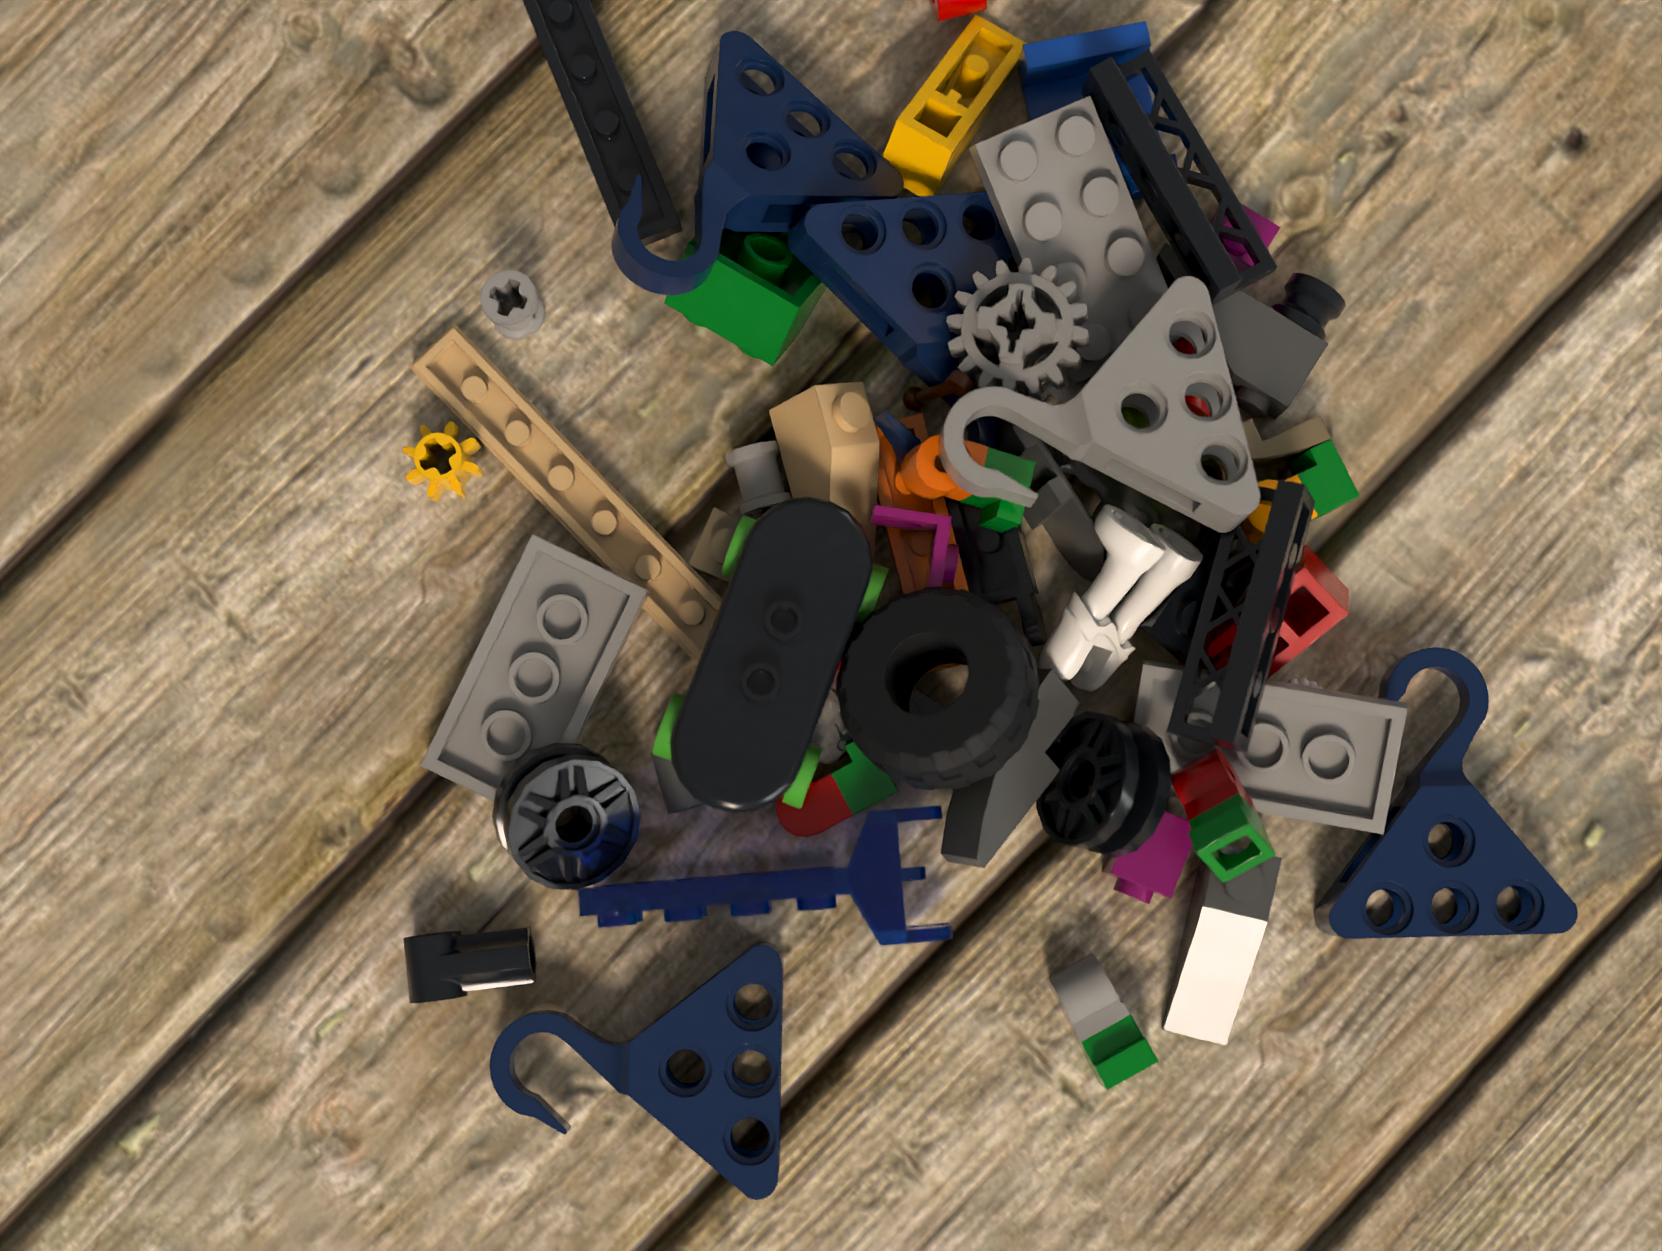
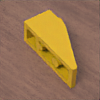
M977 14L973 17L898 117L882 157L901 174L905 189L919 197L934 196L938 193L959 163L1018 66L1023 44L1028 43Z

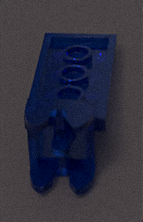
M941 805L868 811L846 865L589 886L578 889L580 917L597 915L598 928L637 925L638 922L644 921L643 911L663 910L664 922H680L704 919L705 916H708L707 906L730 904L731 917L770 914V911H772V901L796 899L797 911L837 908L836 895L850 894L880 946L952 939V925H949V922L906 925L902 882L927 879L926 866L901 868L897 822L942 819Z

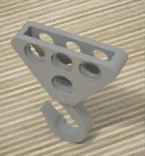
M1184 276L1175 280L1086 386L1072 400L1065 404L1051 405L1026 397L1005 387L991 386L979 388L966 394L955 403L944 422L939 437V454L942 465L948 476L960 488L975 496L1000 498L1030 508L1037 499L1038 494L998 470L988 469L979 465L969 456L964 445L963 433L964 428L971 421L983 416H996L1007 420L1055 447L1070 459L1080 461L1217 532L1225 533L1235 529L1257 508L1260 502V491L1209 292L1202 281L1191 276ZM1201 329L1203 330L1204 335H1205V343H1204V339H1203V335H1202ZM1178 335L1186 338L1193 346L1194 354L1188 355L1177 351L1172 346L1169 336ZM1217 391H1218V393H1219V395H1220V398H1221V406H1220V402H1219V398H1218ZM1184 396H1195L1203 400L1209 408L1210 417H1201L1192 413L1185 403ZM1132 407L1139 410L1145 416L1148 428L1140 429L1129 425L1122 417L1121 408ZM1233 454L1235 455L1236 460H1237V469H1236V465H1235V461H1234ZM1209 457L1218 461L1225 471V480H1215L1209 477L1202 469L1200 458Z

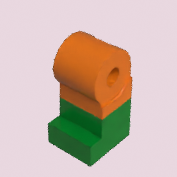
M940 434L929 437L921 444L913 447L905 455L901 463V477L905 487L916 497L933 500L944 496L982 508L978 526L1000 533L1021 524L1025 506L1000 498L975 496L966 492L952 481L940 459ZM964 439L965 448L969 456L976 463L988 469L998 470L1026 488H1030L1036 462Z

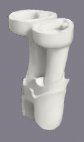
M1105 505L1102 508L1094 524V529L1107 550L1104 565L1091 586L1081 597L1073 591L1068 605H1064L1060 619L1043 646L1038 659V669H1052L1062 682L1071 680L1075 687L1089 692L1102 687L1121 663L1128 659V655L1135 650L1130 639L1136 629L1177 586L1192 576L1203 558V555L1191 542L1172 529L1156 523L1152 524L1148 529L1129 513L1111 505ZM1128 592V594L1125 596V598L1123 599V601L1119 604V606L1115 609V611L1108 617V615H1109L1110 612L1113 610V608L1119 603V601H1120V600L1124 597V595Z

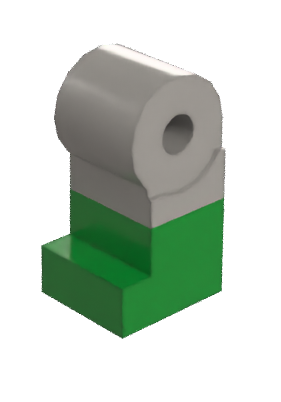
M1093 953L1047 978L1052 992L1098 1082L1106 1090L1159 1062L1147 1039L1139 1030L1126 1004L1119 999L1109 977Z

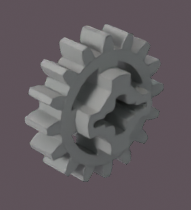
M1024 258L1020 264L1019 272L1010 273L1005 262L1000 260L996 262L997 277L988 280L978 271L972 275L977 289L973 295L957 291L955 299L957 305L964 313L947 316V325L950 332L961 336L949 341L948 347L953 358L966 357L959 365V371L965 373L970 379L980 374L979 388L996 387L998 385L1017 393L1018 389L1027 388L1031 398L1040 400V384L1048 381L1060 391L1065 387L1060 370L1066 367L1079 371L1082 367L1081 356L1073 347L1081 348L1090 344L1089 330L1077 326L1089 319L1087 306L1085 303L1072 304L1078 296L1077 286L1073 281L1066 282L1059 287L1056 286L1058 273L1055 266L1050 264L1038 276L1033 272L1031 258ZM1006 296L993 307H988L997 299ZM1037 296L1052 304L1061 319H1056L1053 313H1043L1037 306ZM1024 310L1029 329L1022 330L1020 340H1016L1015 351L1013 352L1008 333L1015 331L1017 322H1021V315ZM976 342H981L984 348H994L999 354L1000 366L988 361L978 350ZM1043 354H1050L1041 363L1028 368L1030 364H1032L1034 361L1040 358Z

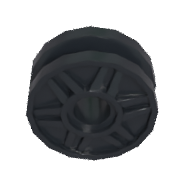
M1086 711L1072 717L1045 752L1059 768V772L1036 801V809L1043 829L1056 843L1087 849L1091 852L1117 858L1135 852L1154 834L1166 811L1171 789L1170 758L1164 743L1148 726L1120 721L1118 718L1108 714Z
M553 743L531 750L512 765L496 790L492 812L498 841L529 879L550 889L579 890L599 883L625 862L637 841L641 818L636 793L621 772L611 766L608 760L601 754L581 744ZM577 806L576 814L567 824L555 826L556 819L564 809Z

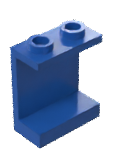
M1146 21L1023 44L1017 69L1028 121L1083 99L1084 96L1081 91L1089 68L1111 56L1117 66H1120L1148 51L1151 47V41ZM1140 74L1127 81L1144 112L1150 114L1153 106L1150 89L1143 74ZM1109 141L1132 200L1143 199ZM1175 153L1170 154L1174 163L1178 166Z

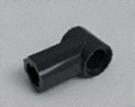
M531 927L461 935V930L403 938L410 1003L448 1000L468 996L467 991L523 986L536 982L537 961Z

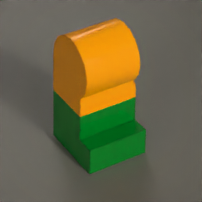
M1331 439L1307 450L1287 463L1293 477L1285 481L1305 484L1315 500L1311 521L1342 507L1360 496ZM1268 479L1257 483L1261 487L1276 489L1278 481ZM1258 504L1257 508L1243 521L1242 529L1252 545L1263 538L1271 506Z

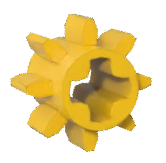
M452 421L447 423L444 433H433L424 424L421 425L420 433L423 438L417 443L416 447L406 446L402 449V452L414 460L416 466L415 469L409 471L405 476L406 480L412 485H420L429 480L427 496L435 502L440 500L443 490H453L461 498H466L467 493L463 485L469 480L470 476L483 477L484 471L472 463L470 458L471 455L478 452L481 445L475 438L466 439L459 444L457 442L460 435L459 427ZM442 450H446L451 455L449 464L452 469L445 474L440 473L436 469L438 459L435 455Z

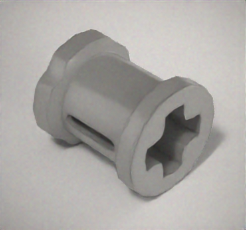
M507 269L496 272L486 280L481 288L480 302L482 310L490 321L494 323L498 333L513 340H522L528 335L537 333L544 323L546 311L540 301L536 287L529 277L519 271ZM520 295L526 304L523 309L513 307L509 316H507L501 305L503 302L514 303L517 296Z
M777 441L746 445L725 455L727 466L734 467L743 499V503L738 507L741 518L743 515L748 517L762 516L769 508L788 499H793L790 492H785L777 461V456L780 454Z

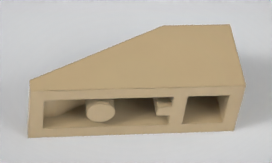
M863 381L815 385L769 410L792 498L814 497L829 500L848 510L862 525L871 545L872 562H874L876 525L869 524L873 506L877 505L880 441Z

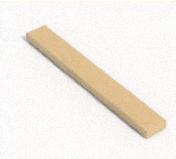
M453 324L412 362L409 368L603 568L650 590L642 608L698 664L722 598L482 351Z

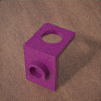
M878 505L873 506L869 524L932 533L925 588L942 586V582L954 583L959 545L948 544L952 516Z

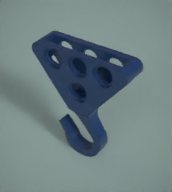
M729 31L721 36L705 76L698 189L694 196L695 254L683 260H667L651 253L643 245L638 234V224L642 216V176L640 174L636 176L628 202L622 208L611 239L612 254L622 273L642 289L660 295L685 294L701 286L708 278L719 254L720 240L724 228L734 232H789L812 207L819 204L898 198L904 186L903 178L888 161L750 36L740 31ZM758 70L765 73L772 80L774 91L768 94L744 71ZM801 111L810 114L818 122L820 133L814 136L790 113ZM849 153L856 156L863 162L866 175L860 178L836 155ZM841 226V232H857L851 227Z
M987 192L819 204L812 207L791 228L787 238L790 251L898 358L904 367L914 373L928 387L945 382L953 370H959V360L952 357L948 342L961 335L950 332L947 325V316L964 313L957 305L955 299L957 291L973 295L977 289L972 275L978 271L988 280L997 277L996 262L1003 260L1007 265L1012 256ZM962 217H967L975 222L980 231V240L974 239L967 234L963 227ZM903 221L909 222L918 228L922 236V245L914 244L905 236L902 228ZM841 226L851 227L859 233L863 242V250H856L844 241ZM913 283L920 284L928 290L932 300L931 308H926L916 301L912 292ZM950 393L940 398L952 408L962 397ZM883 411L873 418L892 445L897 461L901 465L905 455L913 447L921 444V440L888 411ZM994 416L977 418L966 426L968 441L995 449L997 426Z
M1425 648L1400 657L1383 675L1378 698L1399 701L1406 693L1408 683L1415 674L1423 669H1433L1447 675L1456 685L1460 697L1459 710L1450 726L1406 777L1403 789L1388 808L1384 834L1370 832L1315 907L1314 920L1316 925L1322 932L1328 935L1346 939L1560 934L1569 931L1577 921L1578 910L1576 904L1475 786L1466 778L1463 772L1462 760L1488 712V689L1481 672L1467 657L1446 648ZM1439 823L1448 829L1452 839L1449 852L1441 859L1431 852L1428 845L1429 833ZM1510 887L1518 897L1519 907L1516 915L1506 922L1498 913L1497 899L1505 888ZM1445 888L1454 898L1455 910L1452 917L1441 924L1434 917L1431 904L1435 894ZM1381 889L1388 895L1391 901V913L1385 922L1375 925L1367 915L1366 904L1369 897L1375 891Z
M766 941L755 943L637 1035L622 1042L608 1041L580 1024L570 1015L560 1011L539 1010L528 1013L508 1025L499 1035L493 1046L490 1057V1076L493 1087L499 1098L510 1109L520 1115L534 1117L565 1135L571 1129V1125L539 1094L528 1090L520 1082L514 1067L516 1050L525 1037L542 1032L556 1035L573 1048L618 1093L631 1097L744 1195L754 1200L764 1199L774 1192L778 1183L780 1168L784 972L782 952L773 943ZM746 985H760L771 995L772 1009L766 1016L760 1019H749L743 1016L737 1009L735 1002L736 993ZM686 1049L699 1054L705 1064V1075L694 1083H684L676 1079L670 1069V1058L675 1052ZM746 1051L760 1052L770 1063L771 1073L769 1077L759 1084L743 1082L734 1070V1060L737 1056ZM744 1118H756L766 1125L770 1138L759 1149H745L733 1137L732 1129L734 1125Z

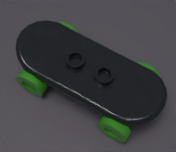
M814 497L788 499L769 508L758 520L745 515L742 516L730 543L721 573L722 576L729 578L730 581L685 696L674 693L660 724L652 754L672 761L680 783L695 799L713 809L732 813L756 811L776 802L783 794V803L801 809L823 751L822 746L811 743L812 737L854 624L859 626L871 612L874 613L890 569L872 562L871 545L862 525L848 510L829 500Z

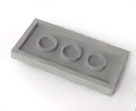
M1088 96L976 143L969 148L1018 269L1024 258H1031L1033 272L1038 276L1050 264L1055 266L1058 273L1056 286L1059 287L1066 282L1073 281L1077 286L1078 296L1072 304L1085 303L1087 306L1089 319L1077 326L1089 330L1090 344L1081 348L1073 347L1081 356L1082 367L1079 371L1066 367L1060 370L1066 386L1074 385L1094 376L1168 290L1092 98ZM1037 296V306L1043 313H1053L1056 319H1061L1052 304ZM1170 335V342L1178 338H1181L1182 336Z
M532 534L420 766L494 802L496 790L508 769L528 752L553 743L577 744L650 590L544 538Z
M1144 659L1134 723L1148 726L1162 739L1170 758L1171 773L1215 748H1219L1235 770L1246 794H1249L1257 812L1384 834L1408 709L1406 703L1267 680L1246 754L1168 733V724L1185 666ZM1202 669L1199 681L1211 675L1207 669ZM1217 685L1194 698L1188 719L1189 724L1210 729L1220 694V689ZM1171 781L1169 796L1178 798Z

